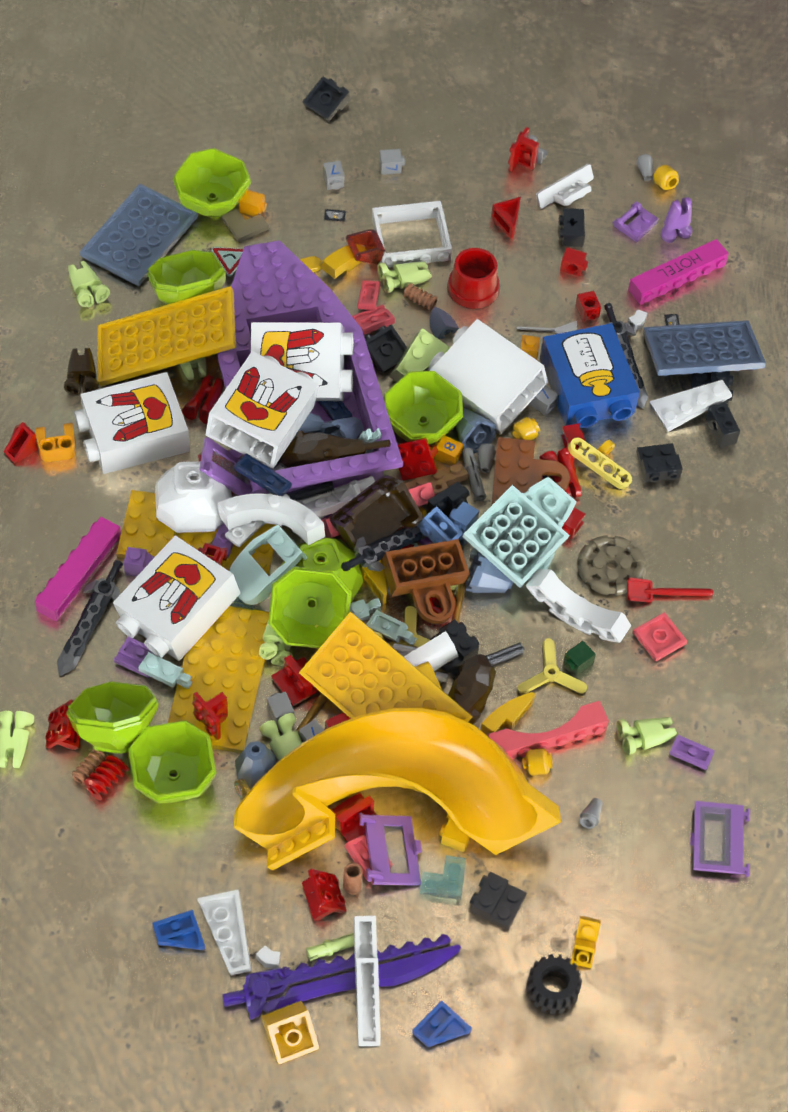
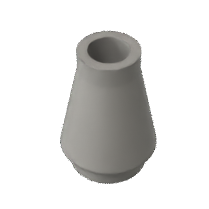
M649 154L640 155L637 158L636 164L643 179L650 181L653 179V158Z
M491 444L480 445L478 449L479 471L484 473L490 472L496 454L495 446Z
M593 798L579 815L580 824L585 828L592 829L598 825L603 805L600 799Z

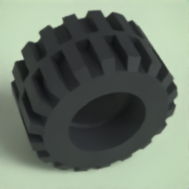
M549 954L548 958L545 956L540 957V961L536 960L529 971L526 991L530 993L529 1000L535 1001L534 1006L536 1008L542 1007L541 1011L545 1013L546 1010H550V1014H555L556 1010L559 1011V1014L563 1013L565 1008L569 1010L572 1004L576 1003L581 990L582 979L580 978V970L576 971L577 965L575 962L571 964V959L568 957L562 959L563 955L560 954L557 957H554V954ZM549 976H555L565 983L566 988L559 992H553L544 986L542 980Z

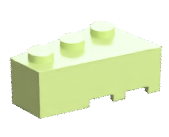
M422 328L412 339L390 377L398 382L408 372L425 371L429 368L431 360L437 353H446L451 347Z

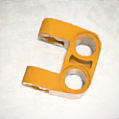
M73 423L63 424L65 435L46 438L45 426L35 428L38 449L43 461L68 460L75 456L76 444Z

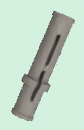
M466 448L462 451L465 462L464 468L469 474L475 501H483L486 499V494L478 471L479 464L475 460L473 449Z

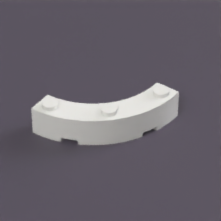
M245 494L218 502L219 517L228 530L250 524L251 521H264V523L278 524L279 526L285 525L291 528L307 545L325 537L324 523L306 506L286 497L272 494Z
M538 569L526 584L528 590L539 602L544 601L550 607L549 611L568 625L588 635L595 633L602 640L620 643L631 627L623 612L604 609L588 602L585 598L578 596L564 585L551 569Z

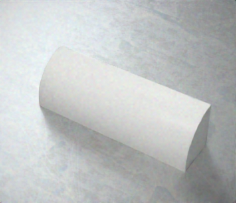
M445 631L405 655L404 658L415 667L428 661L433 671L457 658L458 653Z

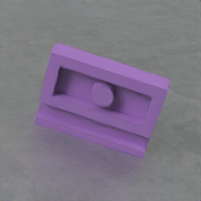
M127 637L118 651V655L115 656L114 663L150 678V676L140 672L138 667L148 652H152L144 643Z

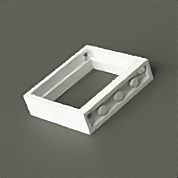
M441 201L372 208V223L380 261L385 263L387 267H393L394 264L430 263L451 260L452 246ZM436 218L443 247L394 253L385 252L380 224Z

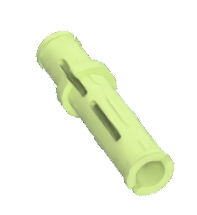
M354 933L330 941L327 939L321 944L306 948L309 960L312 961L327 955L329 957L333 953L354 947Z

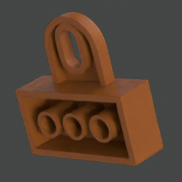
M498 437L491 506L512 485L521 493H525L530 487L542 481V477L545 475L560 477L561 481L556 484L566 491L570 480L569 472L563 464L557 461L534 459V440Z
M459 539L385 552L381 560V564L385 566L383 571L391 597L411 593L419 616L429 623H444L451 617L455 610V600L450 586L463 584L470 574ZM435 597L438 599L442 613L438 614L433 611L429 598Z

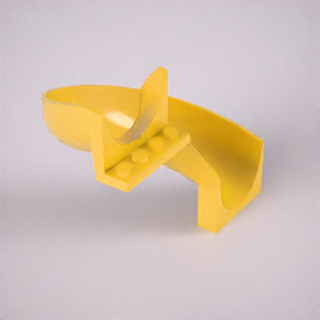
M391 708L359 715L329 727L303 742L279 760L253 786L238 805L234 814V828L267 849V867L271 870H275L335 838V814L327 806L356 792L370 788L402 787L429 795L444 808L461 831L495 855L561 823L559 806L527 782L520 768L500 745L476 726L449 713L424 708Z

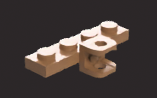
M458 463L439 470L436 474L422 476L405 482V485L409 489L431 482L434 494L437 495L456 482L468 480L469 474L463 465Z

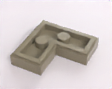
M238 209L222 215V220L238 242L269 230V224L261 214L245 220Z

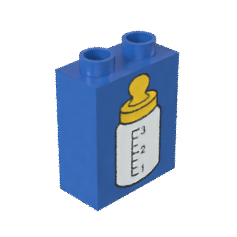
M612 323L543 337L539 359L545 367L550 388L559 394L557 406L565 426L580 423V428H588L599 420L613 418L615 421H622L635 413L640 391Z

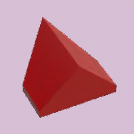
M521 197L495 203L492 206V218L510 239L514 238Z
M24 422L16 425L11 439L3 452L14 463L20 462L38 450L36 434Z

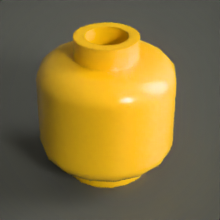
M662 165L655 170L653 180L663 190L673 189L678 184L679 175L669 165Z
M524 417L513 424L514 431L511 433L514 439L534 440L539 436L540 428L534 418Z
M545 748L528 750L526 757L522 758L524 770L527 769L531 776L548 774L550 769L553 768L551 752L548 753Z

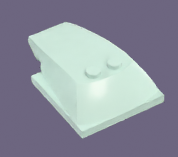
M549 477L536 483L525 493H521L512 485L462 537L521 588L570 536L562 529V526L568 519L577 501Z

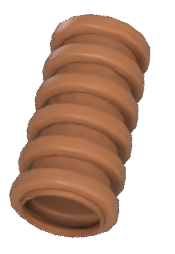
M412 283L407 285L404 290V298H408L410 301L413 300L414 303L418 302V305H423L429 311L437 303V296H433L431 293L428 294L427 291L423 292V289H418V286H414Z
M92 749L93 752L88 754L89 757H85L84 762L82 761L80 766L76 767V771H72V777L79 784L84 785V780L90 778L89 775L95 772V769L100 766L102 761H106L107 756L103 751Z
M357 863L347 864L344 868L343 888L349 894L358 893L362 887L363 872L361 866Z

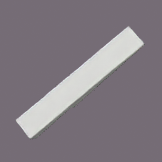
M354 916L358 1047L380 1046L376 916Z

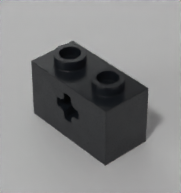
M563 208L562 215H559V226H562V229H559V239H562V246L583 247L585 239L584 209Z
M727 403L709 406L706 421L719 447L736 444L740 429Z

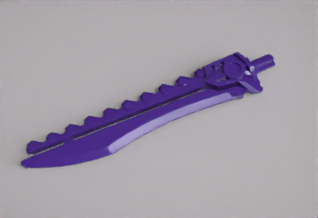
M441 934L435 942H432L430 938L424 937L416 946L413 942L406 941L401 949H397L395 945H389L381 953L377 949L378 963L413 955L378 965L379 987L396 986L418 978L460 952L461 946L454 945L422 954L421 952L447 946L451 943L448 935ZM355 952L347 960L343 956L338 955L331 963L319 959L313 967H309L306 963H301L294 971L290 967L283 966L282 969L280 967L247 974L243 990L222 994L224 1007L246 1003L250 1019L253 1020L259 1017L262 1011L270 1013L299 1001L303 1002L331 993L356 989L355 971L290 987L285 996H283L290 985L355 969Z

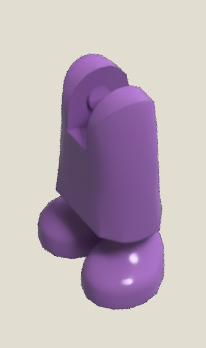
M689 197L682 198L681 204L679 200L672 201L664 221L665 225L660 234L665 242H674L677 234L684 239L691 237L693 230L689 224L691 223L692 202Z

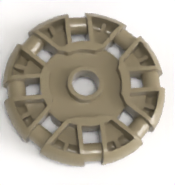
M608 535L590 540V544L584 545L577 560L579 562L578 572L584 583H588L592 590L604 595L615 594L618 596L627 594V581L625 580L627 578L644 579L646 573L644 568L646 562L641 550L638 547L635 548L631 541L620 536L608 537ZM628 551L630 555L627 556L624 552ZM611 563L614 564L616 568L609 569L606 565ZM609 582L615 583V586H609Z

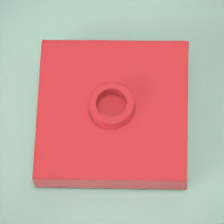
M665 612L633 629L632 632L655 662L687 644V639Z

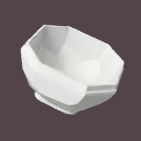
M201 461L179 462L167 470L156 482V517L177 533L212 532L224 523L219 517L218 502L232 498V491L200 471Z

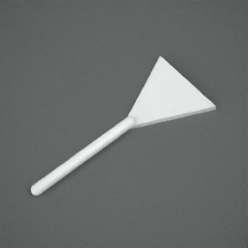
M577 320L557 328L517 326L516 329L550 331L559 334L577 330Z

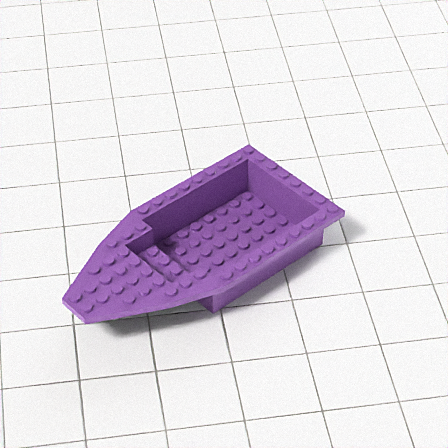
M280 240L244 246L231 286L234 290L236 348L218 353V362L225 388L230 384L251 353V323H341L344 326V333H353L354 339L353 355H344V370L353 371L352 392H344L342 402L352 413L353 417L361 420L364 427L363 431L371 429L372 433L377 428L380 429L381 437L375 441L390 440L391 447L373 449L371 453L275 470L276 473L292 482V487L287 492L292 494V491L294 493L296 490L300 489L301 491L303 488L308 489V487L310 488V486L314 485L317 487V484L321 485L324 482L326 484L328 481H332L334 488L348 484L353 480H362L369 476H373L374 480L377 481L383 477L384 470L403 467V461L362 328L333 291ZM315 401L310 413L320 416L324 423L332 421L321 405ZM250 480L253 494L270 493Z

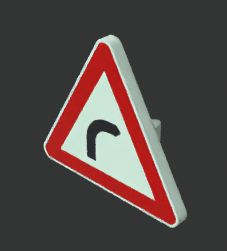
M212 248V252L223 266L227 276H232L237 270L244 248Z

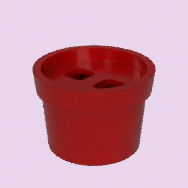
M468 248L457 255L447 283V291L450 298L458 305L469 309L487 307L497 299L500 292V283L497 275V260L493 254L482 248Z

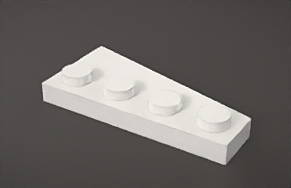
M720 380L649 402L669 432L707 411L709 406L720 404L731 398L732 394L724 381Z
M239 890L197 898L230 975L252 971Z

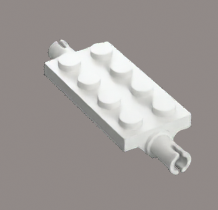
M373 476L359 481L353 480L348 484L334 488L332 492L327 491V493L318 494V496L316 494L314 497H307V499L296 502L306 506L322 519L326 515L334 514L372 485L375 480Z

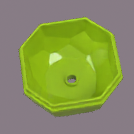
M212 148L191 153L175 173L173 182L180 202L184 207L204 216L221 218L222 215L231 211L239 203L249 188L251 179L243 160Z
M189 250L159 258L148 268L147 277L158 299L168 305L222 289L226 281V272L213 252Z
M435 371L408 372L383 395L393 432L406 442L427 438L428 444L435 443L452 430L463 418L462 393Z
M322 538L310 545H307L306 542L297 545L307 556V559L304 560L302 558L296 564V567L334 570L352 592V603L363 584V576L359 565L351 568L349 571H343L341 568L343 562L355 558V553L348 544L341 539ZM309 600L308 604L314 606L315 601Z
M294 566L272 584L268 624L286 645L320 648L350 613L352 592L334 570ZM309 600H314V601H315V605H314V606H310V605L308 604V601H309Z
M110 681L85 688L68 706L67 716L77 734L84 741L92 744L93 749L111 753H126L133 742L151 723L159 703L146 685Z
M186 720L148 726L128 749L135 789L157 803H171L199 797L216 777L210 736ZM173 773L177 774V776L171 777L170 775Z

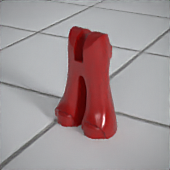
M207 375L204 377L197 392L182 408V414L186 418L193 420L197 419L199 413V420L207 424L209 412L220 398L224 388L223 379L217 378L212 387L213 376Z
M568 447L558 451L557 455L554 451H547L540 455L539 459L557 461L567 468L570 480L565 492L570 496L572 494L573 498L581 497L582 490L575 471L574 456L569 453ZM551 476L555 483L561 481L560 477Z

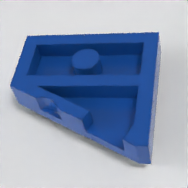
M193 910L152 923L159 945L197 950L205 949Z
M441 1000L412 1030V1033L423 1044L430 1047L468 1034L472 1031V1027Z

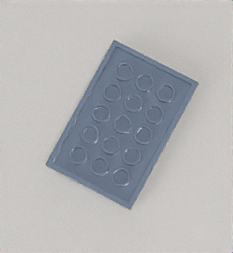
M139 184L82 248L80 256L140 286L147 277L148 268L169 252L198 218V213Z
M749 320L644 327L643 334L658 376L763 369L766 365Z

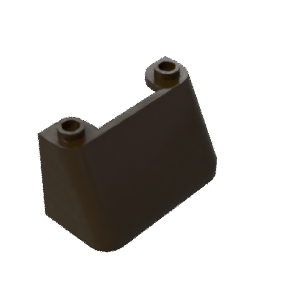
M387 475L375 481L330 517V521L355 553L354 549L357 539L364 537L366 545L394 533L401 526L409 528L417 526L424 516L405 483Z

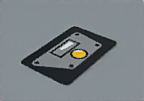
M325 209L324 220L345 221L346 211Z
M678 314L664 315L666 326L680 325Z

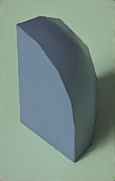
M437 307L432 309L430 327L436 338L444 339V335L450 332L454 334L459 329L454 319L447 312Z

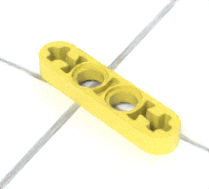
M574 438L569 443L568 450L572 456L616 488L626 489L631 484L632 477L629 472L583 439ZM575 445L580 446L578 450L575 449ZM588 454H593L597 461L591 462L588 459ZM603 465L610 466L612 472H605L603 469ZM621 477L625 479L623 483L620 481Z

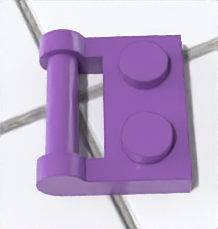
M634 202L625 214L613 221V225L616 229L637 242L658 223L659 218L644 209L639 202ZM635 213L638 214V216L631 223H629L628 225L624 224Z

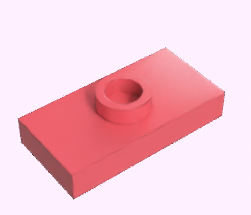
M363 280L357 304L358 309L376 310L381 287L380 281Z

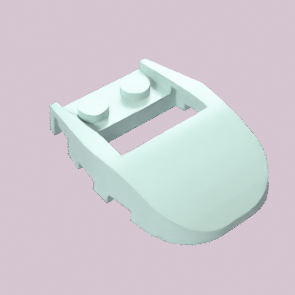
M278 524L253 539L230 567L229 571L233 573L240 590L238 597L246 604L254 605L267 599L272 591V584L296 566L302 558L304 560L307 559V556ZM267 543L285 561L270 576L251 556L256 552L255 549Z

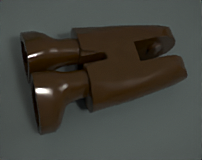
M73 348L71 351L67 380L64 382V390L71 395L78 396L81 394V375H83V393L99 389V382L95 379L96 369L90 348H85L84 355H79L77 348Z

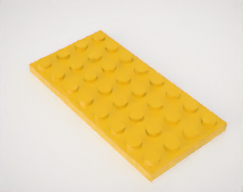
M229 286L98 325L99 385L105 386L236 348L234 290L232 287Z
M131 490L116 554L119 558H125L127 547L147 549V552L155 557L175 535L198 550L199 547L203 548L205 543L212 545L218 529L212 532L177 533L156 517L155 493ZM265 523L240 547L233 545L229 558L226 561L222 560L221 566L229 571L232 563L253 539L276 525ZM267 543L255 549L256 552L251 556L269 575L274 549Z
M230 605L185 654L182 664L183 673L192 677L190 680L192 684L189 689L177 684L168 723L186 720L207 733L204 723L202 721L199 722L193 714V693L198 692L202 699L207 702L223 692L227 697L228 717L220 724L221 738L217 740L214 736H210L212 749L242 753L245 749L265 664V659L259 655V647L265 643L263 635L269 619V612Z
M352 612L344 618L299 672L351 719L359 715L391 708L430 709L449 713L466 722H469L473 717Z

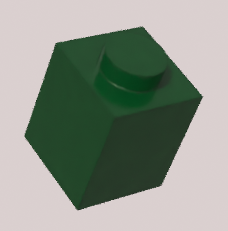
M581 641L565 653L563 663L568 671H572L577 676L594 664L596 654L584 641Z

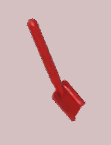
M628 578L627 580L628 600L650 603L653 601V594L667 596H712L714 594L712 589L704 588L653 589L651 580Z

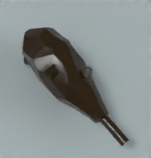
M299 430L277 462V465L286 469L365 454L367 450L391 447L390 440L365 442L363 439L345 438L319 432L304 433L302 430Z
M482 654L465 660L459 666V672L448 696L473 716L468 722L472 725L479 720L485 708L488 696L493 689L496 675L494 667L487 657Z

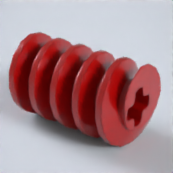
M108 755L106 761H102L100 766L95 769V772L89 775L90 778L84 780V785L94 798L102 800L100 793L104 795L108 793L105 787L112 789L111 781L117 784L118 779L116 775L122 778L124 774L121 770L128 772L129 768L119 758Z

